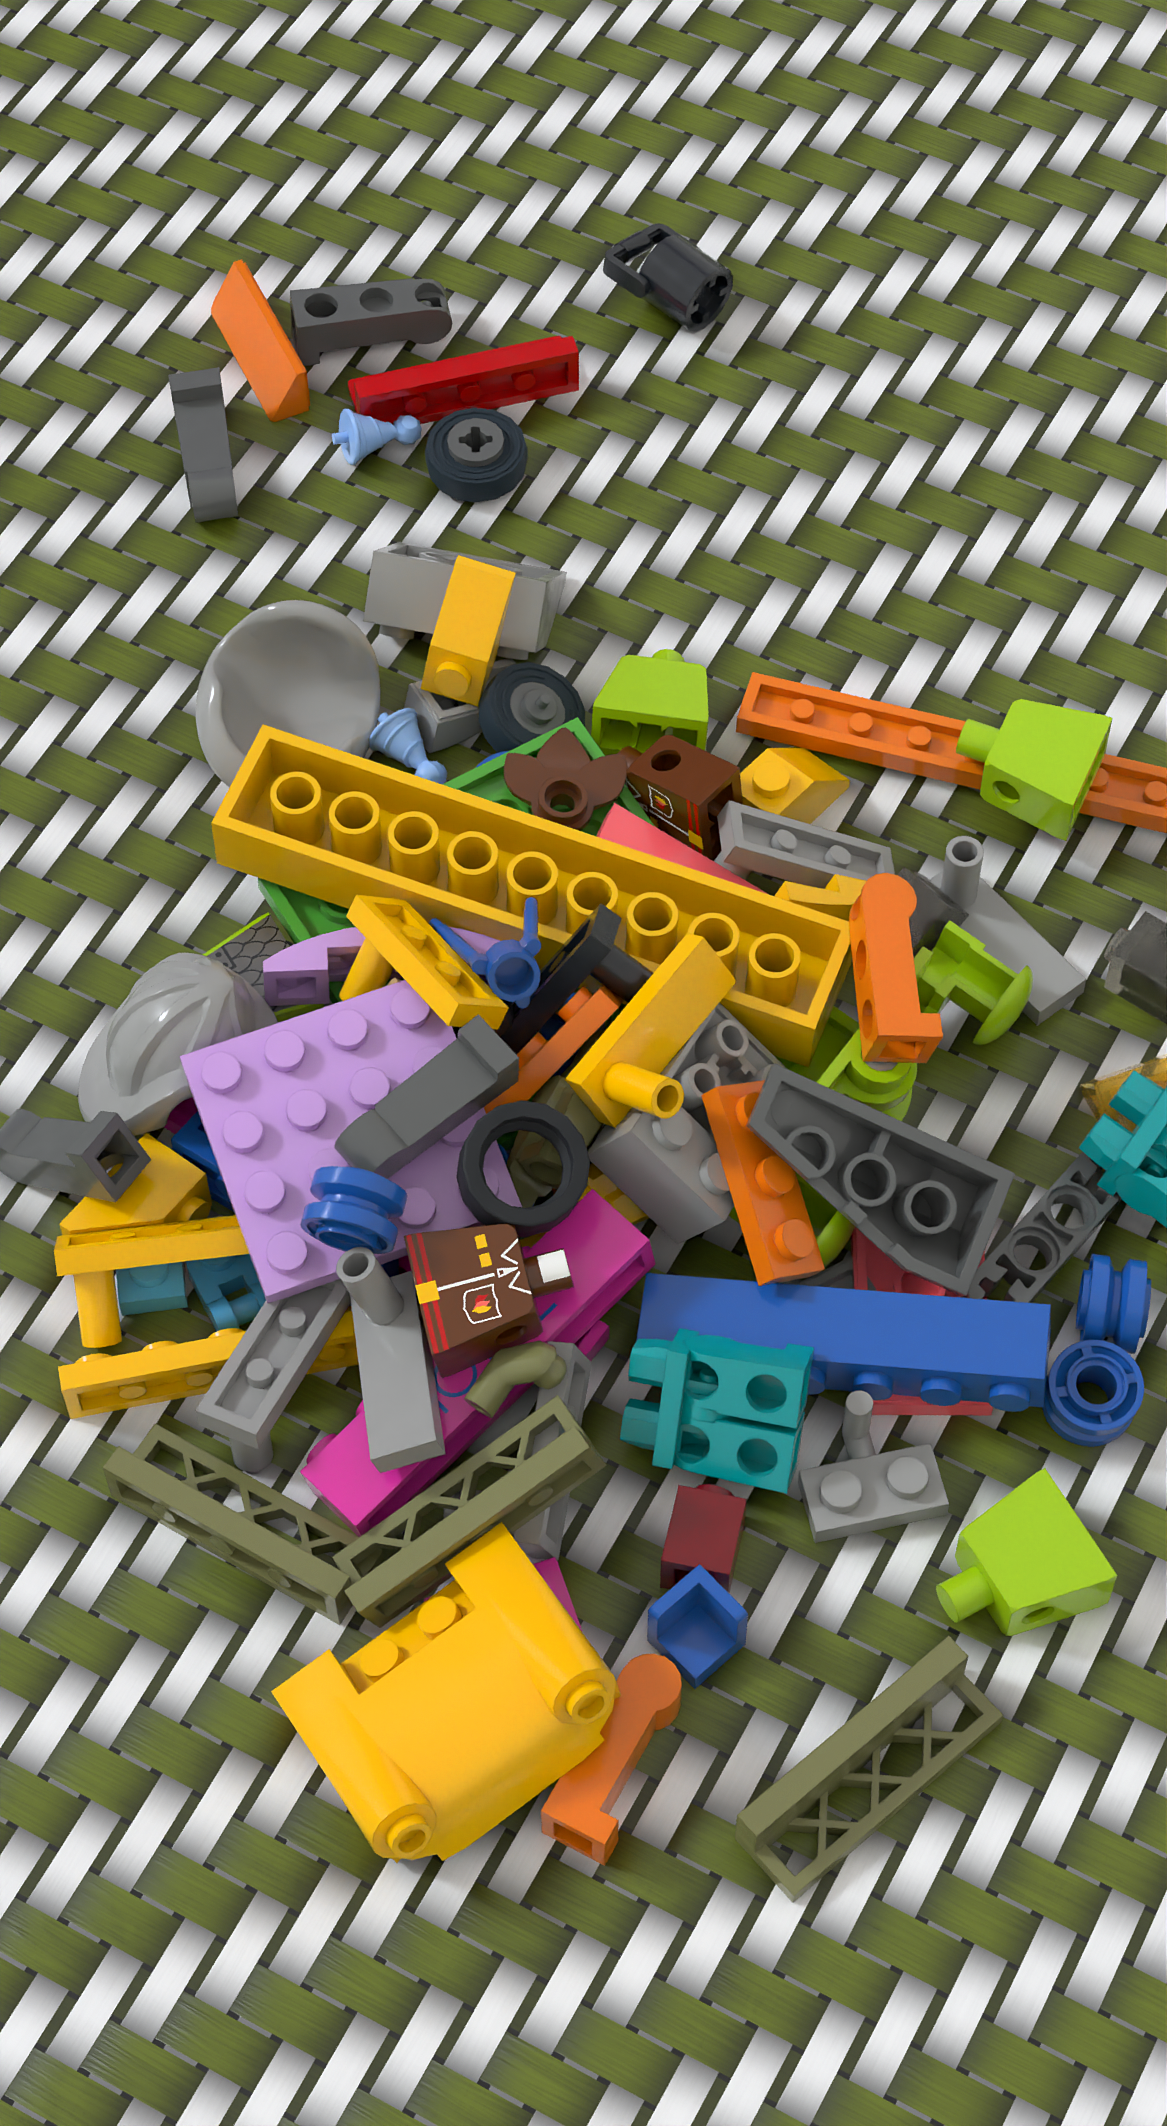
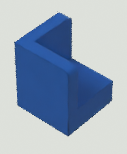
M699 1564L648 1609L647 1641L662 1656L673 1662L681 1676L696 1689L746 1645L748 1613Z

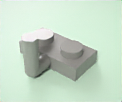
M854 1391L846 1399L842 1436L849 1460L799 1470L798 1485L814 1543L942 1517L948 1513L949 1502L931 1443L881 1454L875 1453L869 1432L873 1399L865 1391Z

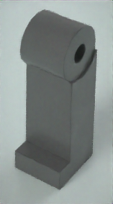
M413 278L290 290L291 334L295 351L304 366L320 364V352L405 340H411L418 344H431L446 337L451 331L453 324L445 289L439 282L432 279L413 280Z
M220 368L170 374L168 377L189 502L190 507H193L195 523L238 517Z
M478 1014L458 1030V1038L375 1104L376 1108L354 1120L338 1137L334 1148L351 1167L368 1170L388 1179L517 1083L519 1057Z
M17 1109L0 1128V1171L10 1179L21 1184L116 1203L151 1161L149 1155L116 1112L100 1111L91 1122L49 1117L42 1119L30 1111ZM123 1163L118 1172L109 1177L106 1170L114 1165Z

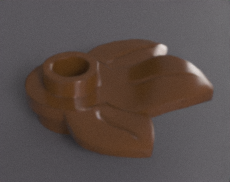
M565 727L559 729L544 743L536 758L520 753H508L504 764V781L513 796L531 806L532 815L581 831L589 824L593 810L612 804L618 799L626 782L627 762L623 754L606 755L590 761L581 743ZM557 805H565L572 811L558 812L552 808Z

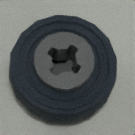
M483 408L455 411L440 419L430 431L425 449V460L432 482L443 493L457 500L470 502L498 499L512 491L522 480L528 459V450L522 429L510 417L496 410Z

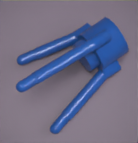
M529 897L525 901L523 937L521 940H502L493 944L486 954L478 953L439 919L433 918L429 921V925L449 946L470 964L474 973L486 976L493 993L500 999L515 1002L519 1008H526L530 1004L529 997L537 990L540 982V969L534 958L541 949V942L538 938V902L536 898Z

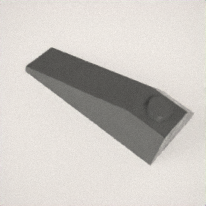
M772 1064L746 1126L902 1270L959 1296H967L1015 1173L780 1065Z

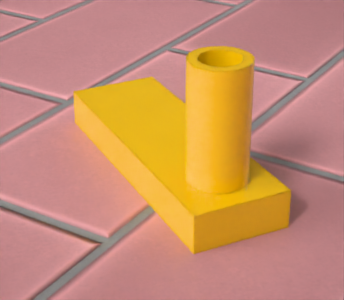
M364 895L355 896L346 917L365 936V939L339 992V997L342 1001L385 987L393 969H395L448 1026L463 1027L479 1014L492 1029H499L509 1007L493 993L492 989L473 972L471 967L406 900Z
M691 933L685 935L565 1078L566 1082L599 1122L616 1128L631 1108L663 1119L674 1116L680 1110L684 1100V1091L681 1084L675 1079L660 1075V1073L737 982L704 937Z
M236 1215L57 1236L54 1248L57 1276H74L82 1346L87 1348L107 1347L122 1341L114 1270L249 1254Z

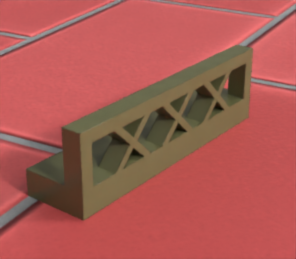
M557 1395L335 1554L332 1558L338 1568L351 1578L352 1585L344 1591L357 1612L381 1628L451 1578L453 1575L445 1563L496 1525L502 1522L510 1534H512L607 1465L564 1401ZM556 1421H559L566 1432L531 1456L535 1436ZM519 1449L517 1458L507 1457L514 1451ZM492 1467L511 1469L509 1473L475 1496L478 1479L482 1474ZM462 1489L460 1499L450 1498ZM436 1507L456 1510L419 1536L422 1518ZM405 1530L403 1540L395 1539L397 1535ZM379 1548L399 1550V1552L365 1576H363L357 1566L358 1563Z
M157 1424L153 1425L133 1454L118 1446L103 1466L112 1497L338 1625L342 1623L352 1608L353 1604L344 1591L352 1585L350 1576L317 1558L315 1555L344 1549L359 1538L355 1534ZM160 1449L184 1461L188 1479L180 1481L150 1463ZM193 1467L207 1475L195 1477ZM228 1486L241 1493L245 1511L237 1513L203 1494L202 1491ZM250 1499L261 1504L263 1507L252 1509ZM284 1517L298 1525L302 1543L294 1545L257 1523ZM307 1531L321 1539L309 1541ZM379 1548L358 1563L357 1566L363 1576L382 1563L384 1560L383 1550Z
M950 1636L938 1644L737 1815L735 1840L792 1903L1002 1723L1003 1714L964 1675L969 1656ZM951 1691L978 1717L963 1732L932 1730V1708ZM923 1716L922 1730L908 1729ZM892 1742L922 1744L921 1768L911 1777L880 1775V1752ZM931 1745L945 1746L931 1758ZM871 1761V1774L857 1773ZM839 1787L870 1789L869 1813L858 1822L827 1820L828 1796ZM879 1790H893L890 1795L879 1803ZM819 1805L818 1819L804 1818ZM786 1832L818 1834L817 1857L796 1876L791 1873L769 1848ZM826 1835L841 1836L826 1849Z

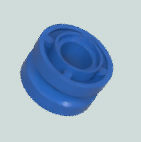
M328 1166L317 1169L314 1172L310 1192L320 1202L309 1203L305 1206L300 1223L301 1228L322 1243L345 1252L356 1247L367 1248L373 1254H385L393 1251L398 1229L388 1219H395L403 1215L408 1197L406 1191L385 1177L360 1168Z
M1092 1254L1088 1270H1083L1077 1303L1076 1329L1080 1330V1341L1104 1340L1105 1337H1112L1115 1345L1121 1347L1127 1353L1135 1354L1139 1338H1144L1150 1308L1151 1279L1147 1278V1261L1129 1259L1121 1271H1116L1110 1256Z
M1084 1340L1072 1344L1058 1355L1047 1376L1045 1405L1042 1407L1047 1422L1059 1436L1077 1445L1095 1447L1116 1440L1127 1430L1142 1403L1144 1381L1141 1370L1130 1354L1113 1343L1103 1340ZM1090 1382L1100 1386L1106 1393L1108 1402L1092 1404L1085 1401L1078 1393L1076 1385Z

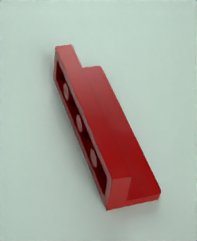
M553 336L351 379L347 383L348 392L354 411L357 414L371 416L373 419L392 424L399 416L411 415L419 420L420 424L439 421L459 410L470 408L495 409L579 391V351L573 336L563 338L561 336Z

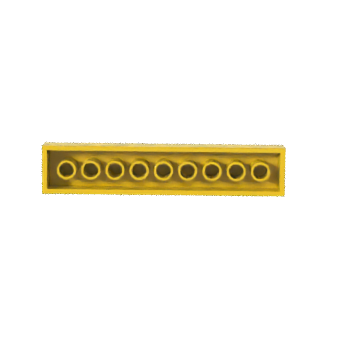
M264 724L259 730L211 822L217 864L350 909L356 895L403 899L428 924L431 919L437 918L448 927L476 932L500 941L511 939L520 941L523 937L525 901L529 897H534L538 902V938L541 942V949L534 958L540 970L600 903L622 918L614 944L653 973L687 933L704 937L737 980L720 1003L774 1056L806 1067L810 1066L851 965L852 952L849 921ZM589 975L578 988L585 986L591 993H594L602 983ZM623 1000L622 1003L627 1005L628 1002H626L625 1000Z

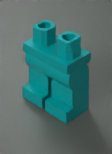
M1133 1070L1109 1102V1106L1136 1124L1132 1133L1104 1113L1085 1137L1079 1149L1106 1170L1096 1185L1112 1196L1117 1192L1128 1206L1139 1213L1152 1216L1167 1228V1086L1163 1089L1152 1080Z
M679 1328L673 1341L638 1339L631 1351L628 1371L629 1381L662 1387L661 1401L659 1404L630 1398L625 1406L622 1418L620 1441L644 1449L654 1450L652 1466L672 1469L675 1465L689 1472L787 1494L798 1464L805 1416L803 1411L807 1403L814 1347L787 1343L785 1349L739 1343L722 1336L699 1335V1331Z

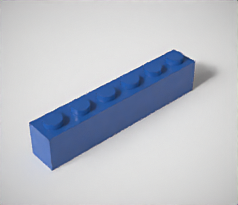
M646 1273L636 1341L638 1339L673 1341L679 1328L699 1331V1335L722 1336L739 1343L785 1349L787 1343L814 1347L808 1395L819 1394L824 1389L852 1392L865 1391L873 1400H885L894 1394L920 1397L927 1403L939 1406L955 1405L961 1400L986 1402L996 1409L1010 1412L1023 1411L1029 1406L1044 1407L1051 1334L1050 1304L782 1283L758 1286L756 1281Z

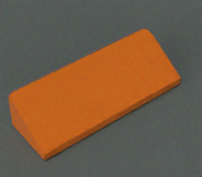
M242 259L233 262L211 307L212 317L270 421L278 422L309 411L310 397L307 371L246 262L243 263Z

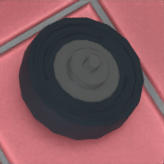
M525 662L508 666L491 679L479 701V724L485 739L497 753L511 751L577 717L585 727V708L578 691L563 675L548 666Z

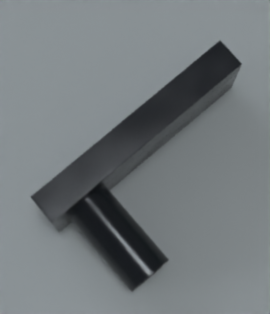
M602 903L598 905L540 970V982L537 990L529 997L530 1004L526 1008H519L515 1002H512L515 1010L514 1023L510 1031L501 1039L515 1054L532 1039L589 975L628 1003L653 975L651 970L614 944L622 918Z

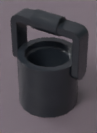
M653 224L642 231H637L616 243L605 253L603 273L636 297L644 299L689 331L697 332L712 323L724 308L733 287V275L730 269L664 224ZM656 245L646 257L639 273L626 265V263Z

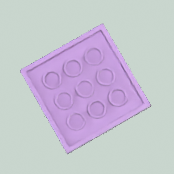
M406 980L179 1056L267 1304L340 1279L336 1272V1266L345 1251L322 1243L307 1234L300 1226L305 1206L309 1203L320 1202L310 1192L314 1172L319 1168L328 1166L351 1167L334 1148L335 1142L341 1133L362 1114L376 1108L375 1104L457 1039L452 1026H448ZM484 1107L388 1178V1180L402 1187L408 1197L403 1215L395 1219H388L397 1227L398 1235L393 1251L385 1254H374L380 1264L408 1255L404 1241L405 1235L486 1226L475 1218L463 1202L456 1178L459 1153L476 1122L486 1115ZM495 1140L490 1145L484 1158L483 1172L487 1186L498 1199L510 1206L522 1207L498 1143Z

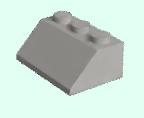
M402 542L373 551L363 621L380 624V634L403 639H413L415 631L433 634L457 556L460 555L516 573L497 656L526 660L528 659L529 652L536 653L546 647L564 589L567 572Z

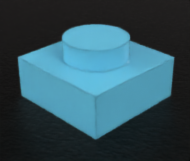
M184 1262L116 1269L118 1300L122 1316L188 1307Z

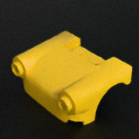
M502 1522L445 1563L455 1580L348 1659L340 1663L331 1650L328 1649L271 1691L334 1786L374 1852L382 1858H391L396 1863L401 1858L415 1860L436 1854L444 1861L470 1846L585 1760L604 1741L600 1731L613 1711L615 1698L621 1697L613 1673Z

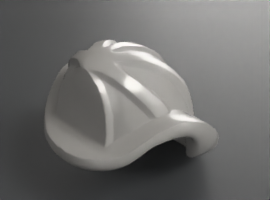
M286 600L268 604L251 612L234 626L215 647L205 665L199 683L196 699V726L199 742L208 764L220 780L230 788L263 724L364 758L369 749V737L377 727V719L380 713L379 665L375 652L361 629L345 615L332 608L310 601Z
M185 952L165 958L136 981L128 997L111 1016L90 1047L82 1066L78 1088V1103L85 1122H91L100 1111L116 1112L134 1136L163 1128L167 1124L171 1111L182 1101L193 1097L179 1056L276 1024L278 1020L274 1012L262 996L246 980L218 960L204 955Z

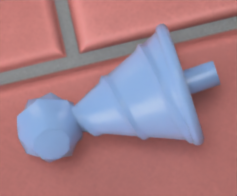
M343 409L339 419V432L332 433L333 444H341L346 461L350 465H356L360 459L365 458L378 448H382L392 439L399 441L403 445L415 444L416 440L421 438L422 428L420 421L411 415L399 416L392 424L373 419L371 416L354 413L350 409Z
M404 708L391 715H388L387 712L382 713L377 719L380 724L369 737L370 749L379 751L388 758H393L403 763L406 767L417 769L414 774L415 776L444 784L447 778V771L444 765L437 761H429L426 757L423 745L424 740L421 738L417 719L418 714L415 709Z

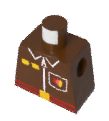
M673 735L662 736L644 753L632 746L622 748L617 754H623L626 758L627 777L625 785L653 825L714 861L722 851L717 819L718 814L729 800L743 804L740 768Z
M497 1224L413 1233L404 1236L431 1355L442 1378L454 1375L492 1358L501 1349L521 1345L538 1337L543 1332V1327L535 1298L574 1288L564 1248L525 1258L515 1225Z

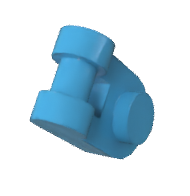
M250 1254L185 1261L189 1279L216 1332L228 1328L240 1329L239 1326L254 1320L266 1299ZM244 1287L248 1294L230 1302L224 1297Z

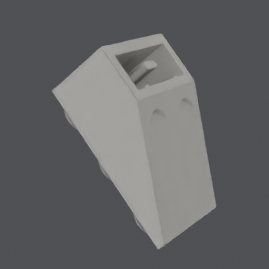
M719 1002L660 1073V1075L675 1079L681 1084L684 1091V1100L680 1110L674 1116L663 1119L631 1108L616 1128L605 1124L588 1150L590 1161L677 1244H680L724 1222L734 1207L701 1095L717 1086L765 1080L771 1065L774 1063L784 1068L786 1067Z

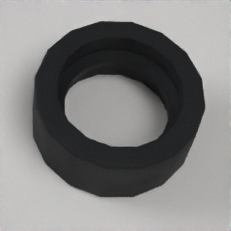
M521 1100L497 1106L476 1122L459 1153L456 1178L463 1202L479 1222L486 1226L497 1224L515 1225L519 1237H528L550 1231L570 1215L587 1187L590 1158L583 1135L569 1117L547 1104ZM518 1130L535 1132L549 1140L559 1153L563 1167L561 1184L554 1196L541 1205L529 1208L510 1206L498 1199L487 1186L483 1172L485 1154L490 1145L503 1134Z

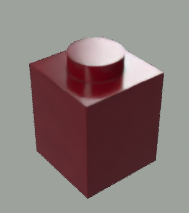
M702 1484L695 1488L678 1485L661 1557L660 1588L670 1590L700 1564L730 1593L744 1530L747 1499L735 1497L732 1492L717 1485Z

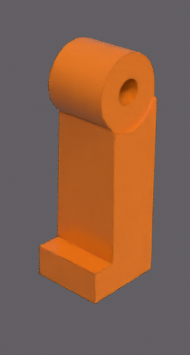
M890 873L875 874L867 879L861 889V895L856 899L849 915V933L862 1058L865 1062L927 1063L943 1038L941 1017L938 1013H921L909 925V919L916 909L917 897L913 887L905 879Z
M654 1653L639 1655L631 1659L623 1668L616 1680L621 1697L615 1698L613 1711L600 1731L604 1741L585 1760L559 1778L541 1809V1830L543 1834L604 1866L618 1843L619 1820L610 1816L609 1813L654 1732L670 1725L678 1716L681 1706L682 1682L680 1672L669 1659Z

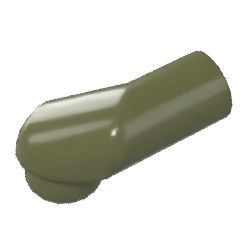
M534 1341L501 1349L491 1358L464 1397V1400L483 1415L493 1418L515 1385L534 1382L538 1387L548 1390L559 1385L566 1375V1362L557 1355L556 1348L553 1345L542 1341Z

